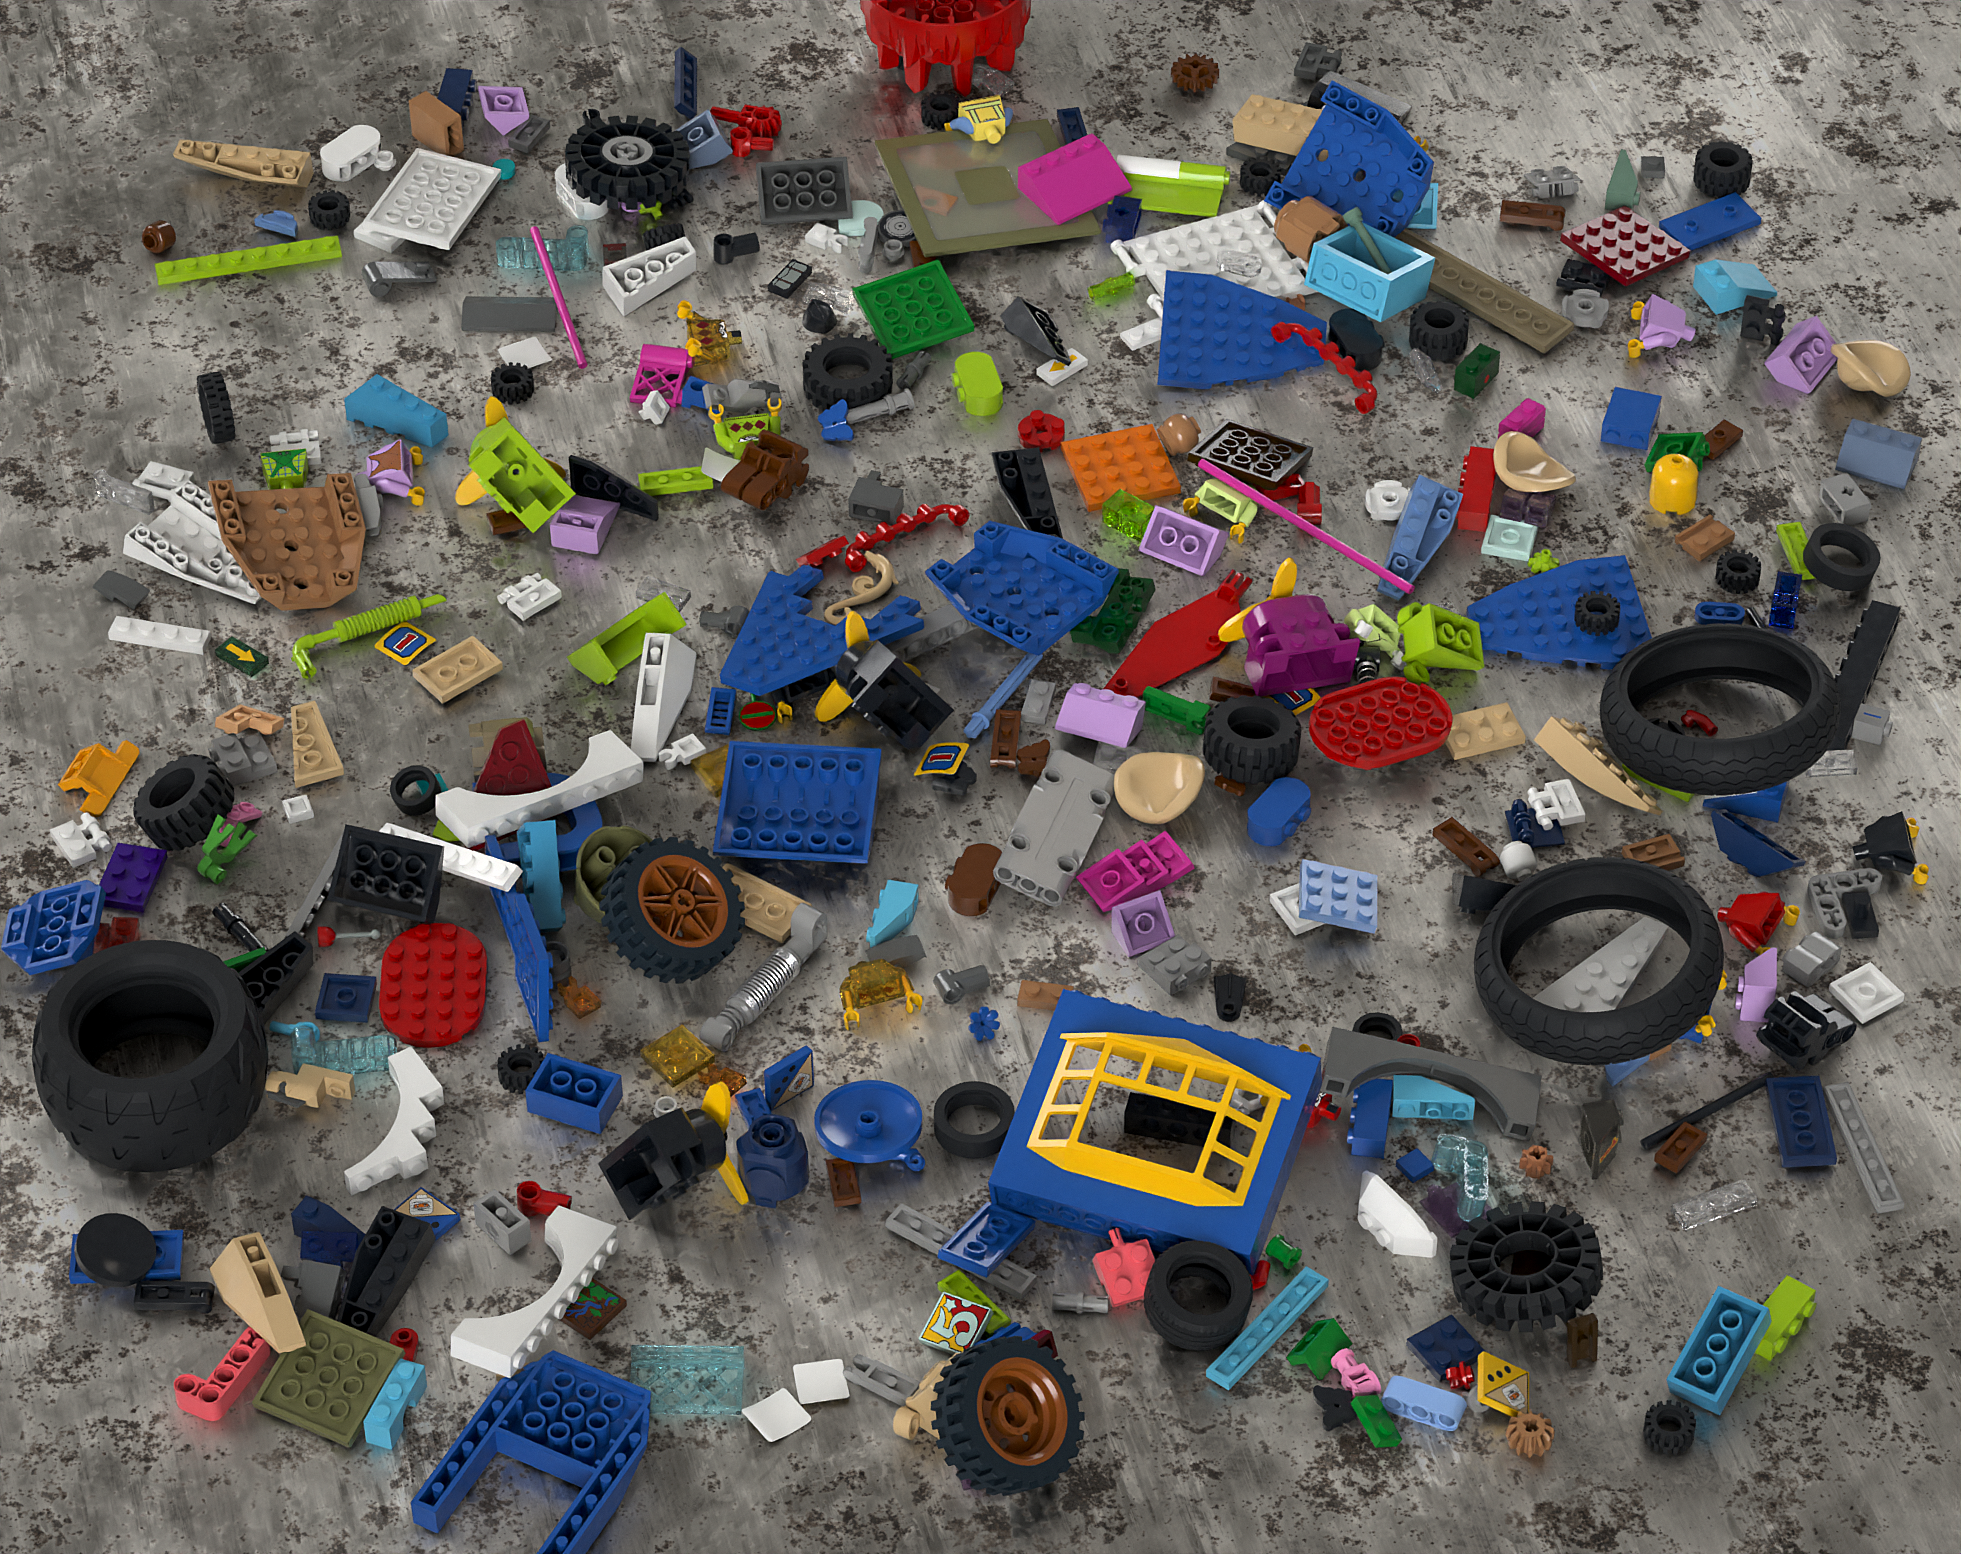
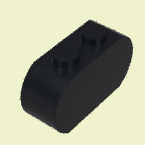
M1341 309L1333 313L1329 319L1328 340L1338 346V355L1342 359L1346 356H1351L1356 363L1354 369L1359 372L1363 370L1370 371L1378 367L1382 360V348L1385 347L1382 335L1376 332L1373 322L1368 320L1365 314L1355 309Z

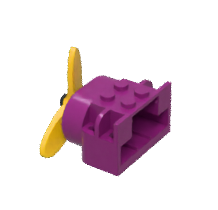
M1290 557L1280 565L1267 599L1248 607L1221 626L1218 632V636L1223 642H1232L1246 638L1249 646L1244 669L1256 695L1260 697L1350 682L1360 645L1359 638L1349 639L1350 629L1347 624L1334 623L1322 598L1313 594L1292 596L1297 577V566L1293 558Z

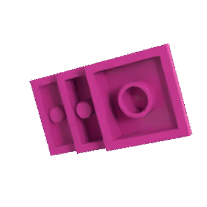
M1164 831L1146 844L1141 839L1124 852L1117 848L1076 876V879L1103 912L1112 910L1114 906L1158 891L1195 868L1170 835Z

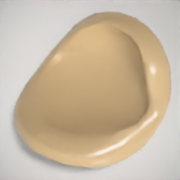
M1856 340L1832 344L1831 353L1838 358V375L1842 382L1846 383L1851 389L1875 391L1879 395L1890 397L1900 393L1910 380L1911 371L1907 358L1901 350L1889 343L1878 340Z
M1510 431L1501 435L1496 441L1493 453L1495 470L1500 479L1513 490L1520 492H1544L1568 487L1576 481L1575 474L1548 456L1532 437L1518 431Z
M1162 752L1136 754L1123 762L1115 773L1114 792L1121 808L1138 821L1149 824L1169 822L1182 814L1197 799L1204 782L1205 767L1202 760L1193 755Z

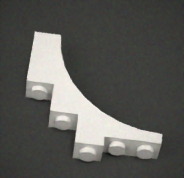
M408 1047L388 1057L390 1076L400 1094L397 1118L389 1134L377 1149L361 1162L344 1171L346 1189L351 1196L365 1191L383 1180L390 1179L398 1173L405 1180L428 1169L426 1150L421 1143L428 1142L436 1137L435 1121L429 1112L444 1105L443 1089L412 1047Z

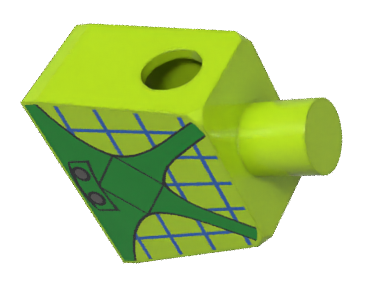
M306 448L260 453L263 474L269 490L306 488L309 470Z

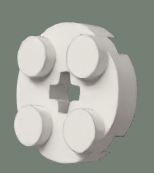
M1393 480L1375 483L1374 488L1368 489L1365 495V506L1371 513V518L1376 521L1398 520L1410 488L1408 487L1407 490L1402 487V483Z

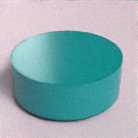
M499 159L493 163L492 167L501 169L500 179L502 180L509 179L516 173L515 163L510 159Z

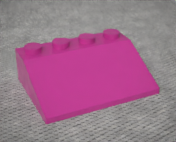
M1093 133L1018 167V189L1057 225L1132 191V186L1106 145Z

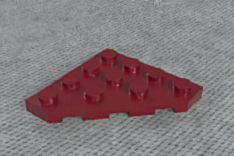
M522 718L499 728L473 792L510 796L533 793L552 787L525 719ZM518 830L499 836L496 839L500 841L516 834ZM485 842L470 848L465 846V848L477 851L485 847Z

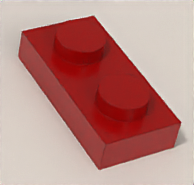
M845 535L834 538L800 556L796 561L799 567L809 565L814 568L823 563L822 558L829 555L832 558L842 553L841 548L849 543Z

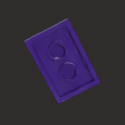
M117 843L99 883L106 892L104 907L144 913L168 858L167 850Z

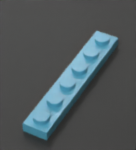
M1306 1266L1208 1367L1206 1377L1225 1389L1230 1390L1328 1287L1329 1279Z

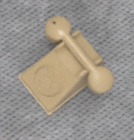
M955 1353L947 1361L943 1360L935 1363L924 1375L919 1383L920 1388L913 1396L907 1397L906 1405L899 1407L893 1419L895 1434L912 1441L918 1432V1428L921 1427L940 1439L938 1430H932L931 1421L936 1420V1411L930 1410L931 1401L937 1400L938 1393L933 1392L935 1383L944 1379L940 1375L942 1369L952 1365L950 1359L960 1353Z

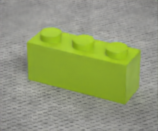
M1786 1275L1763 1304V1306L1769 1308L1772 1322L1756 1349V1354L1771 1361L1777 1352L1781 1354L1784 1351L1791 1335L1795 1336L1799 1332L1804 1318H1810L1814 1313L1817 1305L1814 1302L1815 1289Z

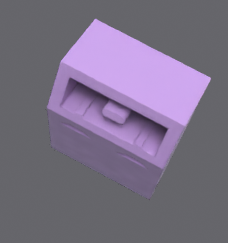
M574 495L555 513L550 524L552 546L599 554L620 507V503Z

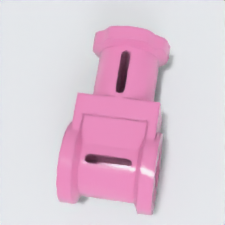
M1342 1349L1332 1357L1331 1365L1342 1374L1341 1384L1345 1390L1351 1391L1352 1401L1356 1396L1377 1395L1381 1393V1385L1376 1374L1369 1370L1365 1363L1358 1364L1354 1359L1352 1350Z

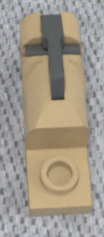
M303 1063L297 1075L283 1071H272L267 1078L265 1090H267L266 1097L277 1102H282L295 1108L302 1105L319 1108L326 1094L352 1100L355 1094V1085L352 1074Z

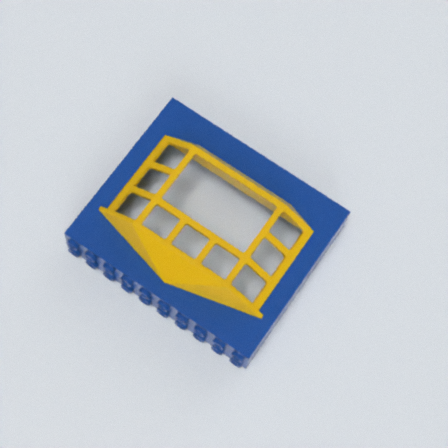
M1063 989L988 1181L991 1202L1028 1218L1111 1240L1108 1232L1119 1228L1124 1243H1133L1147 1238L1151 1251L1162 1254L1169 1247L1185 1241L1196 1240L1215 1243L1234 1253L1243 1262L1252 1276L1256 1271L1257 1262L1261 1257L1322 1086L1321 1058L1311 1052L1302 1053L1291 1050L1285 1045L1275 1046L1265 1043L1258 1038L1249 1039L1239 1036L1232 1031L1223 1032L1215 1030L1206 1024L1197 1025L1189 1023L1180 1017L1170 1018L1161 1015L1157 1011H1144L1137 1009L1131 1004H1118L1104 997L1095 998L1085 995L1078 990L1069 991ZM1077 1046L1102 1052L1095 1069L1068 1070ZM1110 1055L1143 1063L1137 1080L1104 1072ZM1156 1066L1185 1074L1179 1091L1147 1084L1146 1081L1151 1067ZM1193 1077L1226 1085L1221 1102L1217 1103L1188 1095ZM1064 1080H1091L1082 1104L1054 1105ZM1100 1082H1106L1216 1112L1195 1172L1189 1173L1078 1142ZM1235 1088L1269 1097L1261 1122L1229 1106ZM1050 1115H1078L1068 1139L1041 1140ZM1225 1116L1256 1131L1248 1157L1216 1141ZM1213 1151L1243 1166L1235 1193L1203 1176Z

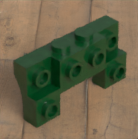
M1118 568L1119 572L1108 592L1109 596L1097 617L1087 616L1071 629L1072 642L1089 644L1099 647L1108 653L1120 654L1156 591L1153 579L1131 577L1129 569Z

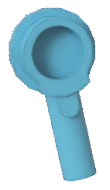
M276 1021L270 1023V1031L292 1036L300 1046H311L320 1039V1030L312 1022H298L296 1025H288Z

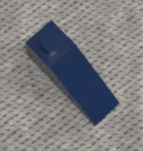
M306 1195L291 1213L294 1235L354 1261L356 1250L363 1240L365 1233L331 1206Z

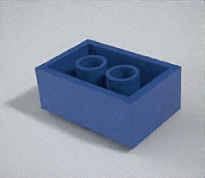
M548 1053L525 1090L527 1112L601 1134L623 1097L621 1075Z

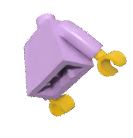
M1654 294L1651 295L1645 305L1641 301L1635 302L1631 310V317L1635 320L1641 319L1639 339L1643 341L1631 339L1628 342L1629 357H1639L1643 348L1645 350L1660 346L1673 348L1680 338L1690 342L1696 330L1685 325V311Z

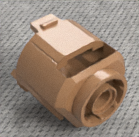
M1306 196L1300 201L1292 200L1283 206L1276 217L1274 231L1276 238L1285 243L1286 250L1309 263L1313 244L1348 227V224L1343 219V215L1315 198Z

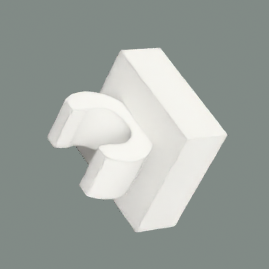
M656 390L649 393L646 401L642 404L643 410H640L638 413L643 420L650 418L656 425L663 423L670 407L659 391Z

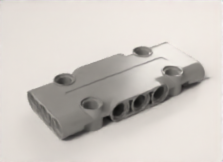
M1053 751L1011 830L1007 844L993 870L995 879L1049 906L1060 905L1104 819V814L1115 793V775L1066 751Z

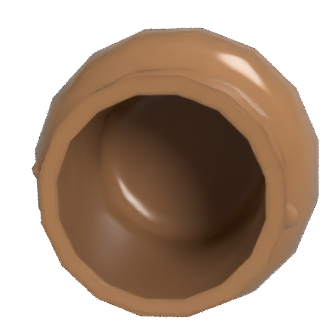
M1179 413L1168 417L1164 421L1163 426L1161 425L1157 429V432L1169 454L1176 456L1177 453L1183 454L1191 451L1198 444V434L1201 433V429L1193 416L1188 418L1185 414Z

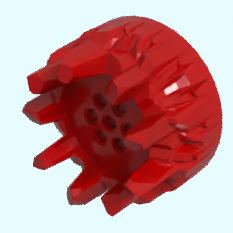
M860 0V8L865 15L867 35L871 42L877 45L879 69L887 70L899 66V55L902 56L905 82L913 93H917L927 86L932 64L940 62L947 66L951 65L954 90L959 95L966 97L971 92L975 56H985L989 67L1000 71L1011 70L1014 64L1015 50L1024 41L1025 25L1030 18L1031 0Z

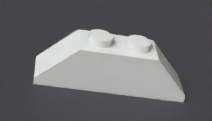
M1367 1170L1362 1173L1358 1208V1221L1364 1229H1368L1376 1237L1378 1243L1381 1246H1385L1393 1254L1428 1258L1436 1256L1437 1237L1428 1230L1425 1222L1377 1174Z

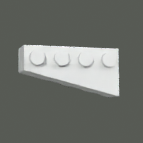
M682 237L602 267L603 287L623 317H625L696 271V251L688 239Z

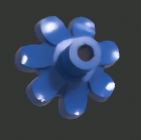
M980 1007L978 1013L972 1012L970 1014L971 1024L968 1026V1029L971 1033H974L976 1040L981 1041L984 1036L989 1040L995 1037L992 1029L997 1030L1000 1027V1022L995 1021L999 1015L996 1010L989 1011L988 1007Z

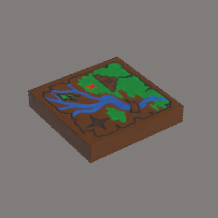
M592 1278L590 1284L587 1287L584 1286L580 1291L577 1300L574 1303L571 1302L567 1307L563 1318L558 1320L591 1340L627 1306V1301Z

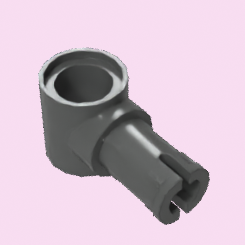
M735 605L729 611H723L722 613L701 611L699 618L700 626L721 628L728 636L737 638L750 611L740 605Z

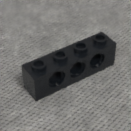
M1130 1092L1124 1111V1133L1204 1147L1216 1112L1161 1097ZM1225 1116L1216 1141L1231 1149L1236 1120Z

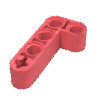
M249 1326L207 1380L192 1374H182L175 1379L174 1391L178 1407L207 1421L221 1419L270 1356L271 1346Z

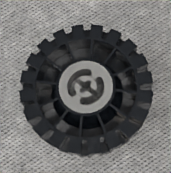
M627 115L626 122H621L619 116L608 117V125L603 120L597 119L591 121V128L583 125L577 129V134L573 133L568 139L565 149L566 179H568L570 188L572 190L576 189L578 196L583 199L590 196V203L598 206L607 200V208L619 209L620 204L625 203L626 210H638V202H641L645 209L656 207V200L664 204L672 200V195L678 196L683 191V186L686 187L689 180V146L687 141L683 140V135L677 130L672 132V126L663 122L656 127L655 119L646 117L640 124L638 123V116Z

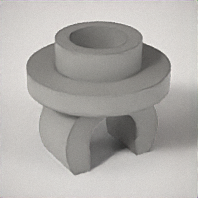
M1474 1385L1469 1393L1462 1392V1396L1471 1410L1481 1413L1490 1406L1477 1401L1478 1385Z

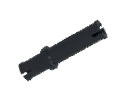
M225 903L219 904L223 909L222 911L217 906L213 909L212 914L224 925L226 932L231 935L233 934L249 952L262 947L265 948L266 952L269 950L246 927L240 915H235Z

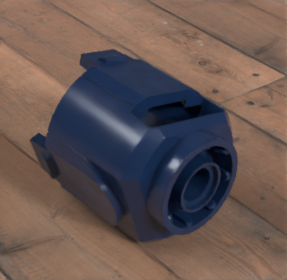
M776 1114L761 1116L753 1121L749 1130L737 1139L738 1175L746 1192L754 1196L756 1205L776 1209L778 1201L797 1195L809 1183L808 1150L803 1134L798 1131L794 1119Z

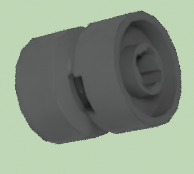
M549 941L546 942V952L551 953L553 968L549 969L553 980V989L549 990L558 991L567 987L572 980L570 951L564 943Z

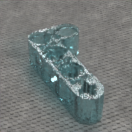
M574 225L568 228L566 239L542 238L553 270L579 271L586 266L589 242L588 230L585 226ZM502 237L496 241L497 264L504 268L543 269L532 238Z
M308 1026L295 1027L290 1033L291 1056L294 1074L296 1075L303 1063L348 1074L388 1071V1057L398 1053L397 1041L393 1036L389 1035L316 1042L314 1031Z
M1446 1134L1438 1136L1431 1163L1437 1169L1457 1173L1458 1216L1467 1222L1477 1217L1482 1218L1488 1199L1487 1147L1476 1140Z

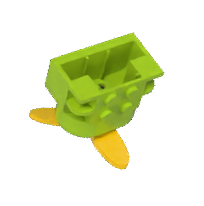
M490 396L485 405L486 428L477 434L470 449L468 466L472 471L464 478L456 490L455 501L459 505H468L488 493L507 513L512 511L534 533L576 493L563 479L566 477L565 470L556 462L542 457L509 422L502 403L496 397Z

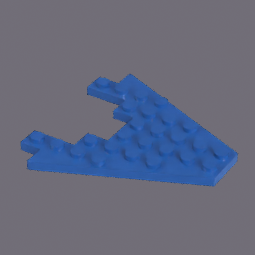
M802 565L790 576L773 571L768 572L721 670L720 681L722 684L761 696L838 664L840 657L848 649L845 630L847 616L836 626L805 616L813 609L811 600L802 598V596L824 579L822 570ZM900 595L872 619L862 617L868 630L869 640L875 641L877 639L880 643L886 645L923 630L924 620L914 617L921 610L920 601Z

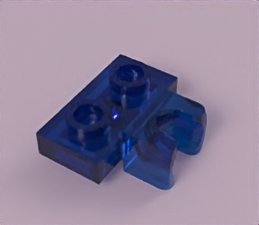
M302 1231L300 1259L341 1266L343 1268L342 1262L354 1261L358 1247V1234L356 1232Z

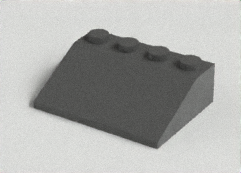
M847 156L756 163L761 225L853 218Z

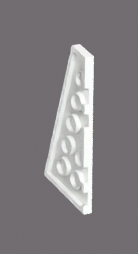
M1648 917L1642 918L1541 991L1533 999L1551 1007L1575 1012H1601L1619 1009L1668 934L1669 926Z

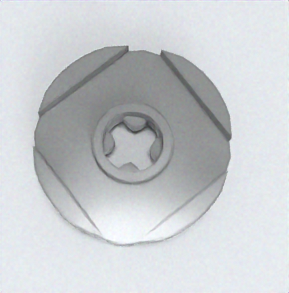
M1579 289L1573 291V295L1568 298V294L1563 298L1562 315L1567 320L1573 322L1574 326L1599 328L1608 317L1609 302L1606 298L1604 301L1597 291Z

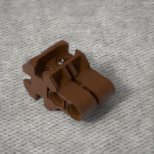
M765 429L758 434L759 443L756 446L754 441H750L746 445L741 461L725 475L721 483L722 492L736 499L743 500V502L762 511L767 509L778 497L788 499L792 495V485L796 483V486L800 487L809 472V464H802V461L809 455L807 448Z

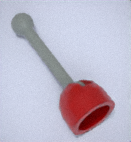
M317 927L318 947L331 946L336 939L372 937L373 939H378L381 936V932L378 929H373L371 932L335 933L331 927Z

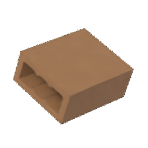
M427 91L409 100L413 137L435 153L454 157L464 151L461 115Z

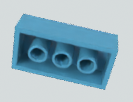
M1718 1286L1666 1379L1669 1392L1715 1414L1721 1415L1772 1322L1769 1308Z

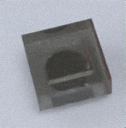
M626 243L603 244L604 266L627 258Z

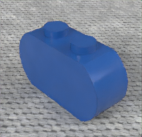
M1283 777L1276 779L1248 809V836L1254 842L1263 846L1281 845L1288 836H1293L1297 827L1302 821H1307L1311 814V793L1309 787L1303 781L1296 778Z

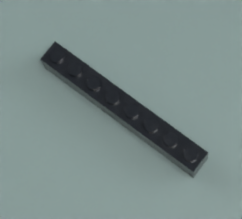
M1872 600L1869 608H1864L1860 620L1862 625L1857 624L1853 637L1855 641H1850L1848 645V658L1843 657L1840 665L1841 674L1836 673L1834 678L1839 691L1841 712L1837 732L1826 751L1827 753L1843 757L1852 736L1854 719L1861 703L1865 704L1898 627L1901 607Z

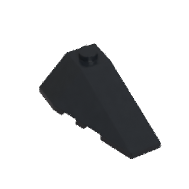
M1018 296L1000 315L1005 323L1004 328L1008 333L1017 335L1067 366L1071 364L1068 352L1061 344L1063 339L1060 335L1056 334L1059 330L1058 326L1048 311Z
M569 456L571 489L576 495L620 503L619 509L654 521L659 519L658 500L605 464L579 456Z
M1453 873V905L1459 906L1460 912L1475 914L1476 910H1492L1516 885Z

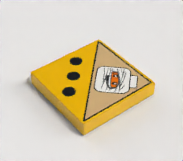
M1483 1351L1478 1355L1477 1401L1511 1417H1517L1519 1411L1528 1414L1529 1372Z

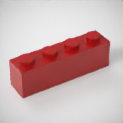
M1470 446L1469 456L1464 455L1463 470H1466V472L1461 471L1460 486H1463V488H1458V492L1462 493L1463 497L1455 519H1458L1457 529L1486 532L1497 474L1493 460L1494 449Z

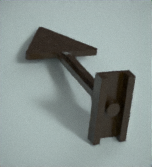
M1534 1250L1516 1252L1513 1257L1511 1274L1524 1276L1538 1273L1548 1267L1553 1258L1543 1252ZM1591 1313L1573 1318L1566 1323L1563 1321L1567 1327V1362L1570 1367H1577V1360L1587 1357L1592 1362H1596L1598 1354V1319L1595 1314Z

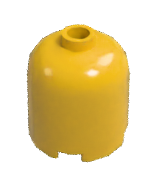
M1668 454L1661 457L1655 463L1649 489V503L1655 510L1666 514V511L1677 512V515H1682L1690 512L1695 507L1699 475L1697 465L1691 458L1682 454Z

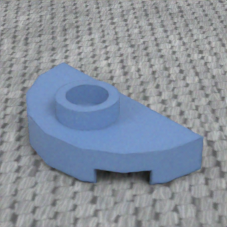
M274 210L273 214L265 216L262 213L254 219L255 226L294 237L298 233V226L294 216L285 211Z
M1650 1054L1639 1059H1630V1061L1605 1065L1606 1080L1612 1087L1647 1062Z

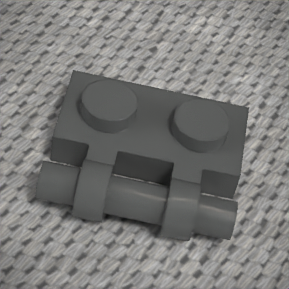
M1306 42L1295 65L1294 76L1315 80L1317 75L1324 77L1330 71L1337 73L1336 68L1342 62V52L1335 50L1334 53L1327 52V46Z

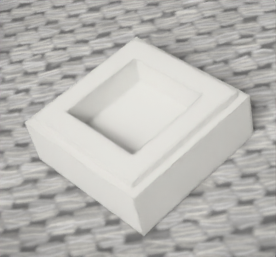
M307 794L282 801L289 824L314 818L313 809Z

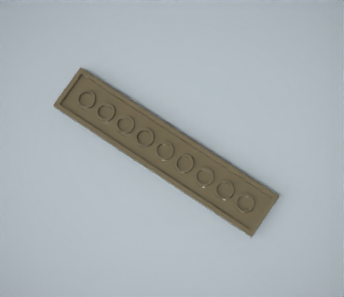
M1404 229L1395 237L1435 257L1428 288L1545 354L1574 331L1573 322L1412 231Z

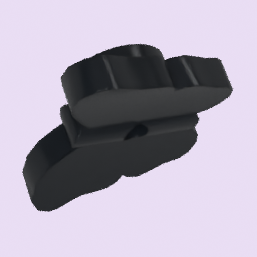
M961 761L954 774H945V776L933 780L932 789L965 795L969 785L976 783L977 774L971 767H967V763Z
M1319 1385L1314 1386L1313 1398L1323 1408L1322 1426L1324 1430L1331 1431L1342 1426L1343 1423H1349L1358 1417L1351 1406V1391L1340 1388L1334 1390L1331 1387Z

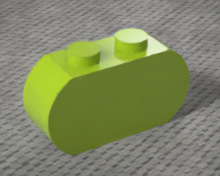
M968 352L959 356L955 361V373H951L952 384L958 388L957 396L959 402H963L966 411L972 415L989 416L997 413L1003 406V386L992 357L983 352Z

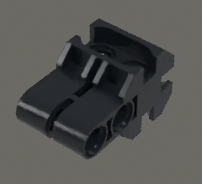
M1795 991L1790 993L1787 1002H1785V998L1779 997L1767 1008L1764 1018H1769L1767 1025L1758 1029L1756 1037L1759 1042L1800 1071L1805 1068L1808 1060L1809 1064L1815 1065L1826 1055L1830 1048L1847 1042L1854 1035L1857 1024L1840 1011L1835 1010L1832 1005L1817 994L1803 997Z

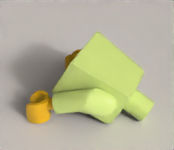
M1219 479L1205 481L1194 494V498H1187L1183 501L1184 513L1189 510L1190 517L1198 514L1197 504L1201 503L1230 521L1238 522L1239 524L1233 525L1230 528V540L1234 535L1238 534L1239 544L1244 541V528L1249 527L1258 509L1257 502ZM1246 484V485H1248L1249 487H1251V488H1253L1254 490H1256V488H1255L1254 485H1252V484Z

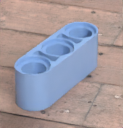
M1403 1376L1391 1377L1381 1398V1402L1387 1411L1446 1431L1457 1429L1467 1407L1465 1399L1455 1393Z

